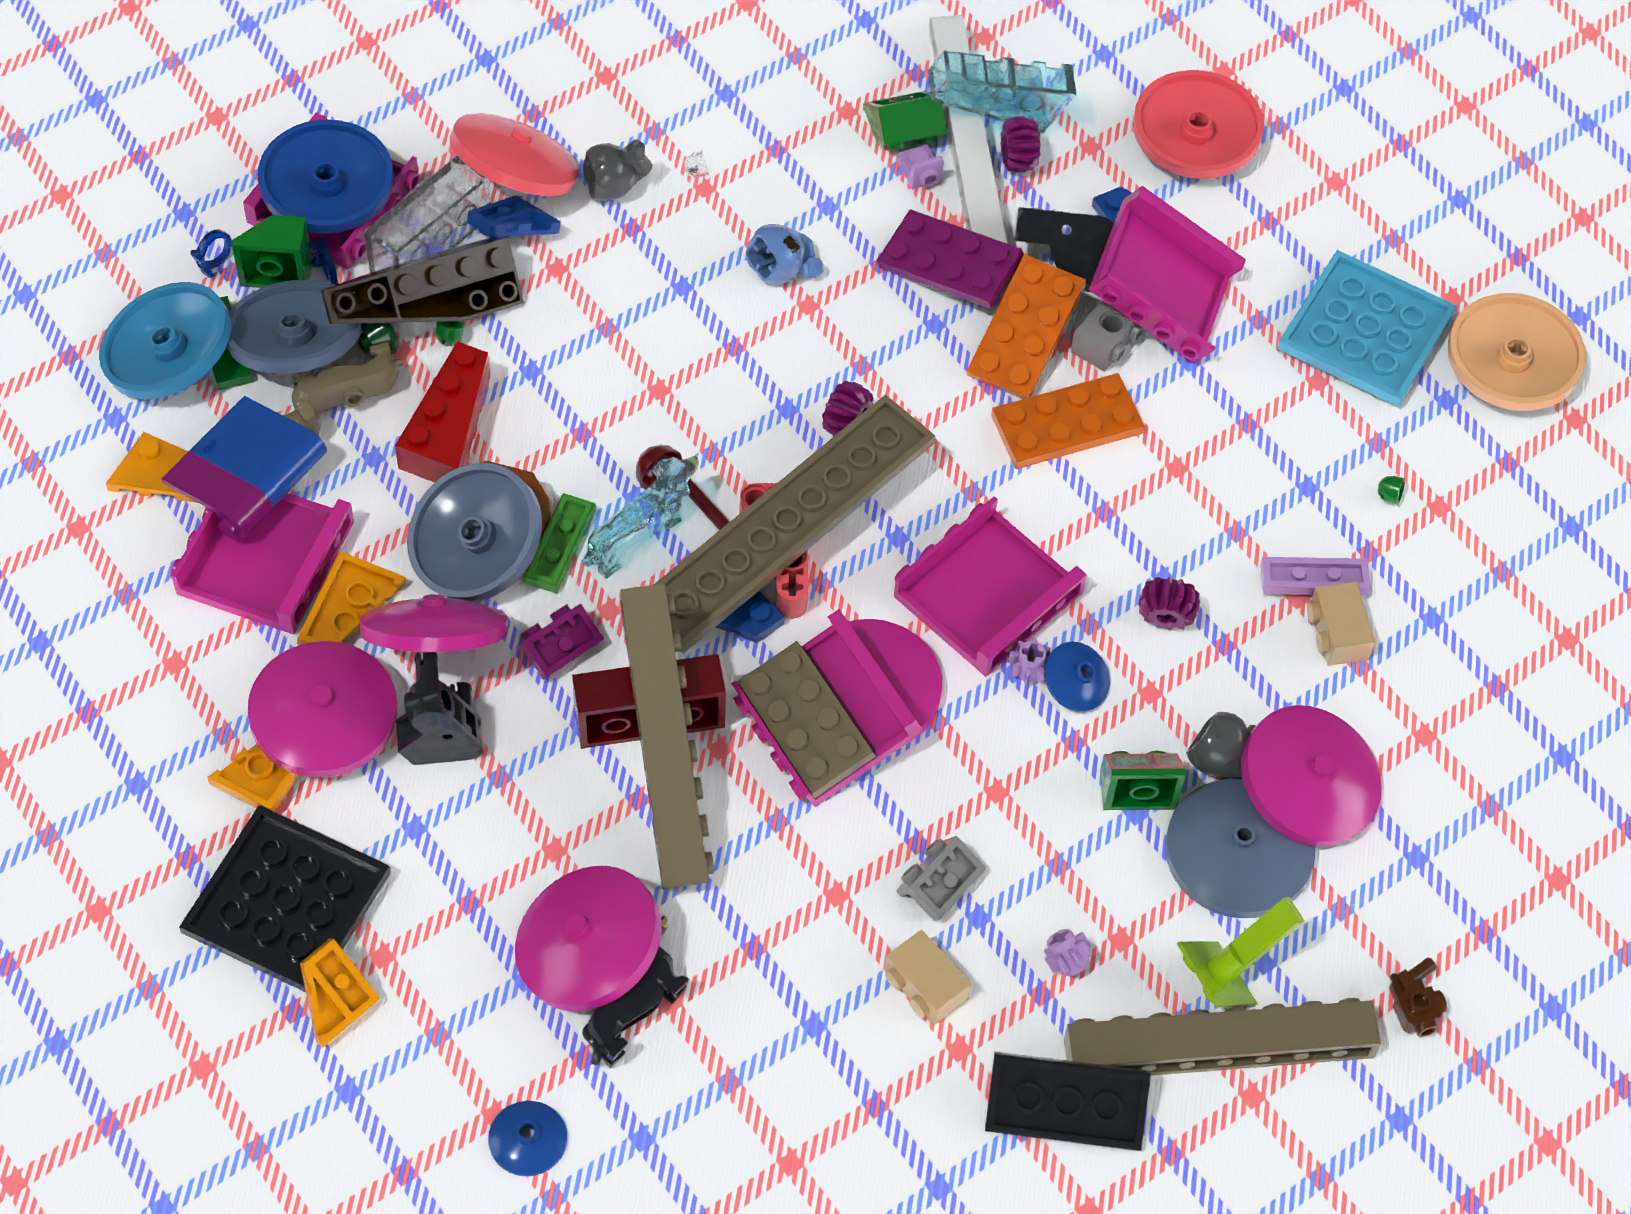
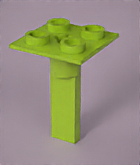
M1284 897L1224 948H1222L1219 941H1179L1177 945L1183 953L1185 965L1196 974L1203 985L1204 995L1216 1007L1256 1006L1258 1004L1240 975L1305 920L1291 898Z

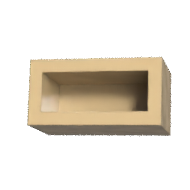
M1357 581L1315 587L1311 602L1307 603V615L1310 623H1315L1317 629V648L1319 653H1324L1327 665L1332 666L1369 660L1376 641Z
M922 929L886 956L885 977L889 984L897 991L901 989L910 999V1005L915 1013L921 1018L926 1017L933 1026L969 1000L971 982Z

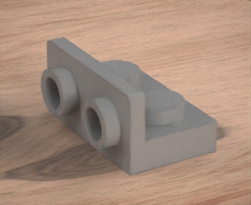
M957 835L945 840L938 838L932 842L924 851L927 857L920 865L916 863L904 872L900 878L903 883L896 890L900 897L909 894L933 921L940 920L986 869V866Z

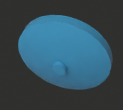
M176 282L149 290L127 304L109 324L99 349L101 370L117 391L131 398L156 399L182 391L208 373L222 356L231 333L230 314L220 297L212 289L202 284Z

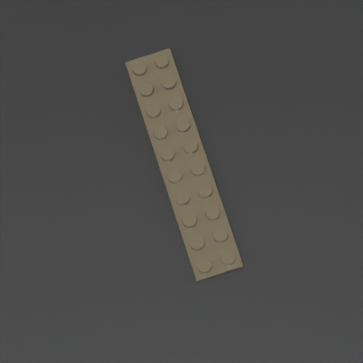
M885 394L653 584L665 583L666 593L673 592L676 614L670 615L672 630H679L680 652L684 654L934 445L936 435Z

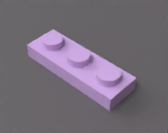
M1262 557L1260 568L1263 594L1313 595L1315 587L1357 581L1361 596H1369L1371 590L1368 558Z

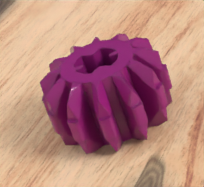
M1015 116V118H1007L1002 125V132L1000 133L1003 165L1008 171H1015L1016 173L1034 170L1038 166L1039 157L1041 156L1039 125L1033 117Z
M845 380L841 384L836 385L834 392L830 394L829 400L825 404L826 408L822 414L823 429L834 437L873 405V394L864 388L863 385Z
M1170 576L1167 579L1155 577L1154 580L1146 581L1141 591L1138 603L1139 614L1144 617V621L1155 623L1156 627L1163 626L1169 630L1171 627L1184 629L1185 626L1193 625L1200 607V593L1195 590L1193 584L1184 583L1183 579L1175 580Z

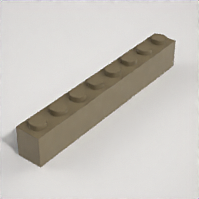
M665 583L620 589L619 600L661 887L664 890L708 883V875L714 874V864L711 851H704L703 837L709 836L706 814L699 815L697 800L703 799L701 778L694 777L692 763L698 762L695 740H688L686 726L692 725L690 704L682 702L681 689L687 688L684 666H677L675 652L681 651L679 630H672L670 615L676 614L673 592L666 593Z
M1346 998L1338 1003L1322 1004L1321 1001H1308L1300 1006L1285 1007L1283 1004H1270L1262 1009L1252 1010L1237 1006L1231 1007L1224 1012L1209 1013V1011L1204 1009L1190 1011L1186 1015L1171 1016L1170 1013L1159 1012L1150 1015L1148 1018L1135 1019L1129 1015H1121L1109 1021L1096 1022L1091 1018H1082L1067 1024L1063 1039L1066 1060L1147 1070L1151 1072V1076L1372 1059L1381 1045L1373 1000L1360 1001L1358 998Z

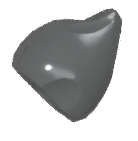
M634 139L624 148L611 143H600L590 147L585 153L583 173L591 199L598 202H609L624 196L638 181L650 173L653 164L645 155V145L639 139Z
M1216 712L1206 721L1189 746L1186 754L1190 763L1196 769L1213 777L1243 779L1241 771L1242 751L1250 732L1256 725L1246 727L1243 719L1236 714Z

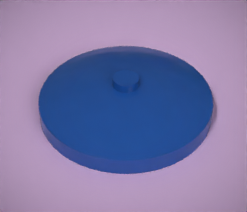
M313 120L287 129L270 142L263 152L258 166L259 190L269 211L273 215L279 216L293 215L296 217H306L308 232L338 233L366 223L382 210L393 188L392 160L384 144L367 129L341 120Z

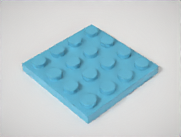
M1336 250L1280 338L1277 349L1399 407L1453 318L1457 305L1342 251Z

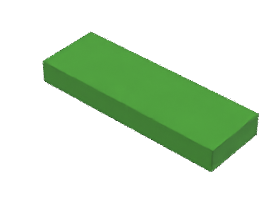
M562 493L539 542L535 556L524 573L523 582L525 584L557 594L596 511V503Z

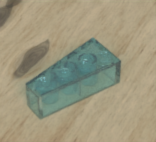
M943 51L928 70L931 101L1002 122L1006 121L1007 118H1015V116L1033 117L1039 125V133L1042 134L1077 95L1072 64L1061 63L1060 68L1047 67L1044 61L1033 60L1031 65L1015 63L1014 58L1002 57L1001 59L990 61L985 60V55Z

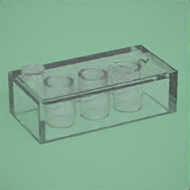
M456 155L430 178L420 182L414 191L364 231L369 272L372 273L459 245L477 230L467 224L468 211L491 204L489 179L471 169Z

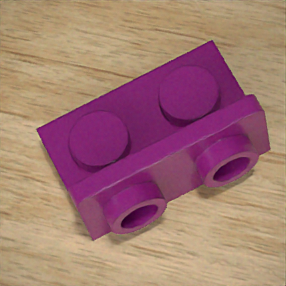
M581 603L570 609L568 604L562 606L549 615L553 622L544 628H541L539 623L520 634L524 641L515 647L518 652L524 650L543 680L604 640V637Z

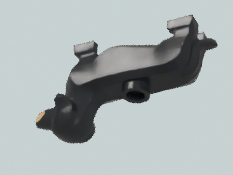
M664 915L661 916V936L668 928V919ZM660 946L650 967L638 983L620 998L599 1007L589 1022L583 1027V1037L593 1049L591 1064L597 1065L603 1059L606 1065L612 1069L626 1053L623 1049L628 1045V1042L623 1037L620 1038L621 1033L650 1016L658 1009L662 997L673 1004L686 991V984L689 978L684 975H675L671 955Z

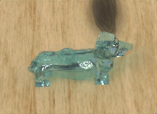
M692 456L678 460L672 457L659 461L653 468V473L656 475V483L644 490L610 519L590 533L587 552L583 556L582 564L587 567L597 564L598 572L607 579L621 568L618 560L627 549L651 538L663 526L670 530L681 522L682 518L678 511L682 506V496L685 497L690 494L687 481L698 469V458Z

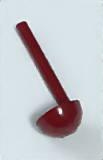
M659 444L647 448L640 454L636 463V479L641 488L645 490L656 488L671 477L718 530L730 522L679 466L682 460L679 451L669 445Z

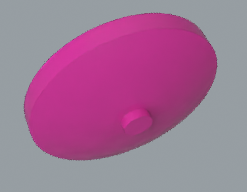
M430 594L423 596V598L402 600L382 605L366 611L360 617V636L365 641L380 647L402 651L451 652L470 650L497 643L504 639L508 633V618L503 611L481 603L445 598V596Z
M878 619L848 621L923 731H925L938 711L942 694L941 669L930 647L909 629L889 621Z
M333 641L302 644L276 656L259 673L252 685L248 698L250 729L259 749L277 766L289 772L308 777L338 776L354 771L370 762L383 750L390 740L396 725L398 711L394 684L382 664L360 648Z
M1294 705L1283 707L1270 713L1250 732L1241 757L1244 786L1258 813L1279 833L1305 845L1331 847L1351 840L1373 820L1381 800L1382 790L1379 768L1365 740L1343 719L1317 707Z
M590 866L572 871L560 877L535 898L519 925L515 941V962L521 979L541 1001L560 1010L586 1011L615 1001L638 983L654 960L662 931L661 914L658 904L651 892L637 877L617 867Z

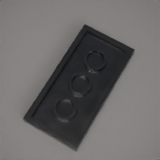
M994 1051L985 1131L1141 1151L1151 1072Z

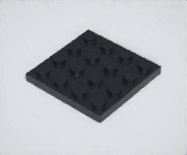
M259 805L179 928L182 934L306 993L300 963L330 938L334 939L342 950L344 949L391 873L390 865Z

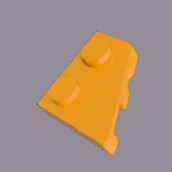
M332 938L328 939L300 963L315 1040L320 1047L327 1045L381 999Z

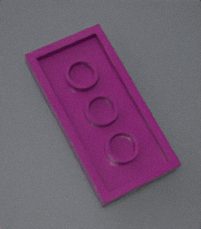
M909 209L876 261L881 269L992 309L1016 271L1024 253L1021 248Z

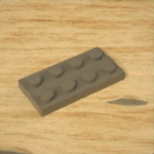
M795 641L737 681L814 798H817L876 757L798 641Z

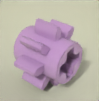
M1036 638L1025 643L1019 640L1017 652L1010 651L1008 663L1013 665L1011 676H1018L1024 681L1025 685L1037 680L1043 683L1044 667L1051 651L1050 646L1044 648Z
M1066 928L1055 932L1048 938L1046 942L1048 948L1044 949L1046 954L1044 959L1053 973L1061 969L1066 976H1074L1087 968L1090 962L1088 957L1092 956V952L1089 949L1091 944L1084 932L1074 935L1071 929Z

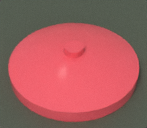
M1205 70L1177 71L1156 79L1139 96L1133 117L1135 139L1149 159L1169 172L1198 179L1226 176L1244 167L1257 153L1264 130L1263 114L1253 95L1231 78Z
M486 113L467 114L456 120L449 137L453 151L471 169L495 183L519 192L539 196L563 195L573 188L579 175L577 161L562 144L544 132L511 118Z

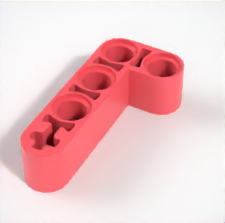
M752 483L745 486L740 492L739 514L776 483ZM808 550L791 563L796 565V567H787L775 577L776 608L785 618H799L807 611L809 591ZM788 588H795V596L789 595Z

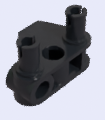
M1018 207L1014 240L1049 245L1057 268L1086 279V283L1091 284L1114 223L1107 217L1099 215ZM1064 225H1069L1071 227V232L1069 234L1062 233V227Z
M419 652L414 655L416 682L404 696L406 713L396 719L398 753L412 765L466 761L479 757L483 753V745L479 741L478 730L481 725V717L472 707L471 684L456 682L457 691L454 684L448 687L439 680L438 654L436 652H422L423 660H421V654Z

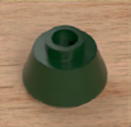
M362 323V332L357 342L364 354L370 353V346L388 342L392 355L397 353L400 343L391 323Z

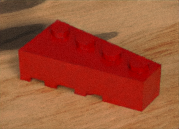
M459 341L456 342L395 444L398 469L435 483L452 470L468 465L470 449L477 432L479 414L482 412L491 377L488 352Z

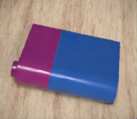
M244 395L161 480L166 486L214 511L219 520L218 527L227 537L244 539L327 453V447L322 439L310 429Z

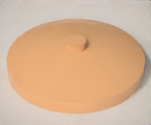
M1519 293L1492 294L1469 304L1456 318L1447 346L1449 362L1455 375L1471 393L1492 405L1517 411L1539 410L1555 405L1565 399L1578 384L1586 361L1584 341L1571 319L1554 305L1542 299Z

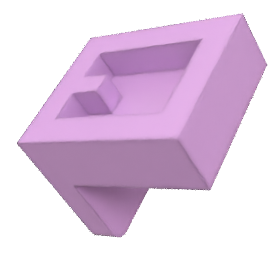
M928 144L897 153V162L912 190L923 186H931L936 182L942 181L944 161L941 156L934 157Z

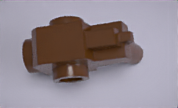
M1429 957L1409 971L1404 969L1399 974L1392 973L1389 977L1391 980L1389 989L1394 998L1393 1009L1403 1031L1409 1034L1416 1032L1418 1037H1426L1435 1033L1439 1029L1437 1023L1442 1013L1447 1011V1003L1443 993L1440 990L1434 991L1432 986L1425 988L1422 982L1424 978L1437 970L1435 962Z

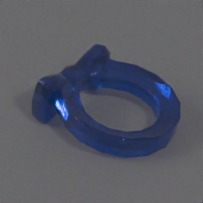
M215 229L208 232L201 239L196 250L190 251V255L196 261L200 271L208 278H212L215 275L211 269L218 267L228 258L232 250V238L224 230ZM222 238L224 241L222 252L215 259L205 261L204 257L209 245L216 239Z
M321 238L311 241L309 248L315 252V256L311 261L314 268L322 267L326 281L337 285V273L331 253L327 247V240Z

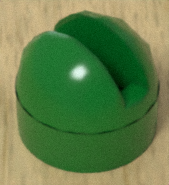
M437 321L435 331L437 340L442 345L447 341L448 346H454L457 341L460 342L464 324L461 321Z
M1395 475L1382 478L1378 483V494L1381 499L1388 503L1399 505L1404 492L1405 478Z

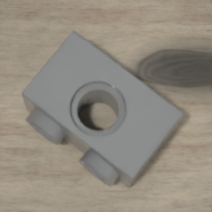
M1101 300L1074 331L1071 352L1105 372L1112 362L1118 363L1121 360L1131 340L1137 341L1142 335L1144 328Z

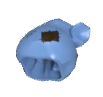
M766 224L759 227L746 248L745 254L749 266L758 274L762 281L778 285L789 282L795 278L797 273L806 278H816L824 272L822 260L815 256L812 239L784 225Z

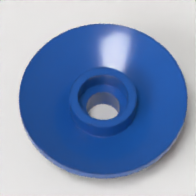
M1065 642L1054 648L1046 659L1044 678L1047 688L1053 698L1063 707L1075 712H1087L1098 707L1107 697L1110 687L1109 671L1103 658L1090 646L1081 642ZM1080 669L1084 672L1085 677L1081 675Z
M538 1101L516 1102L504 1108L493 1120L488 1134L489 1150L495 1162L508 1173L522 1177L540 1175L552 1169L562 1158L567 1146L566 1126L559 1113L547 1104ZM525 1128L534 1130L533 1136L529 1138L522 1137L520 1132Z

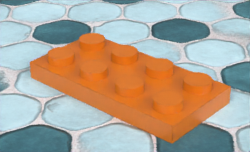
M1024 254L966 371L967 376L1020 399L1031 397L1086 286V279Z
M1119 373L996 406L991 411V417L1015 469L1141 435L1145 427Z

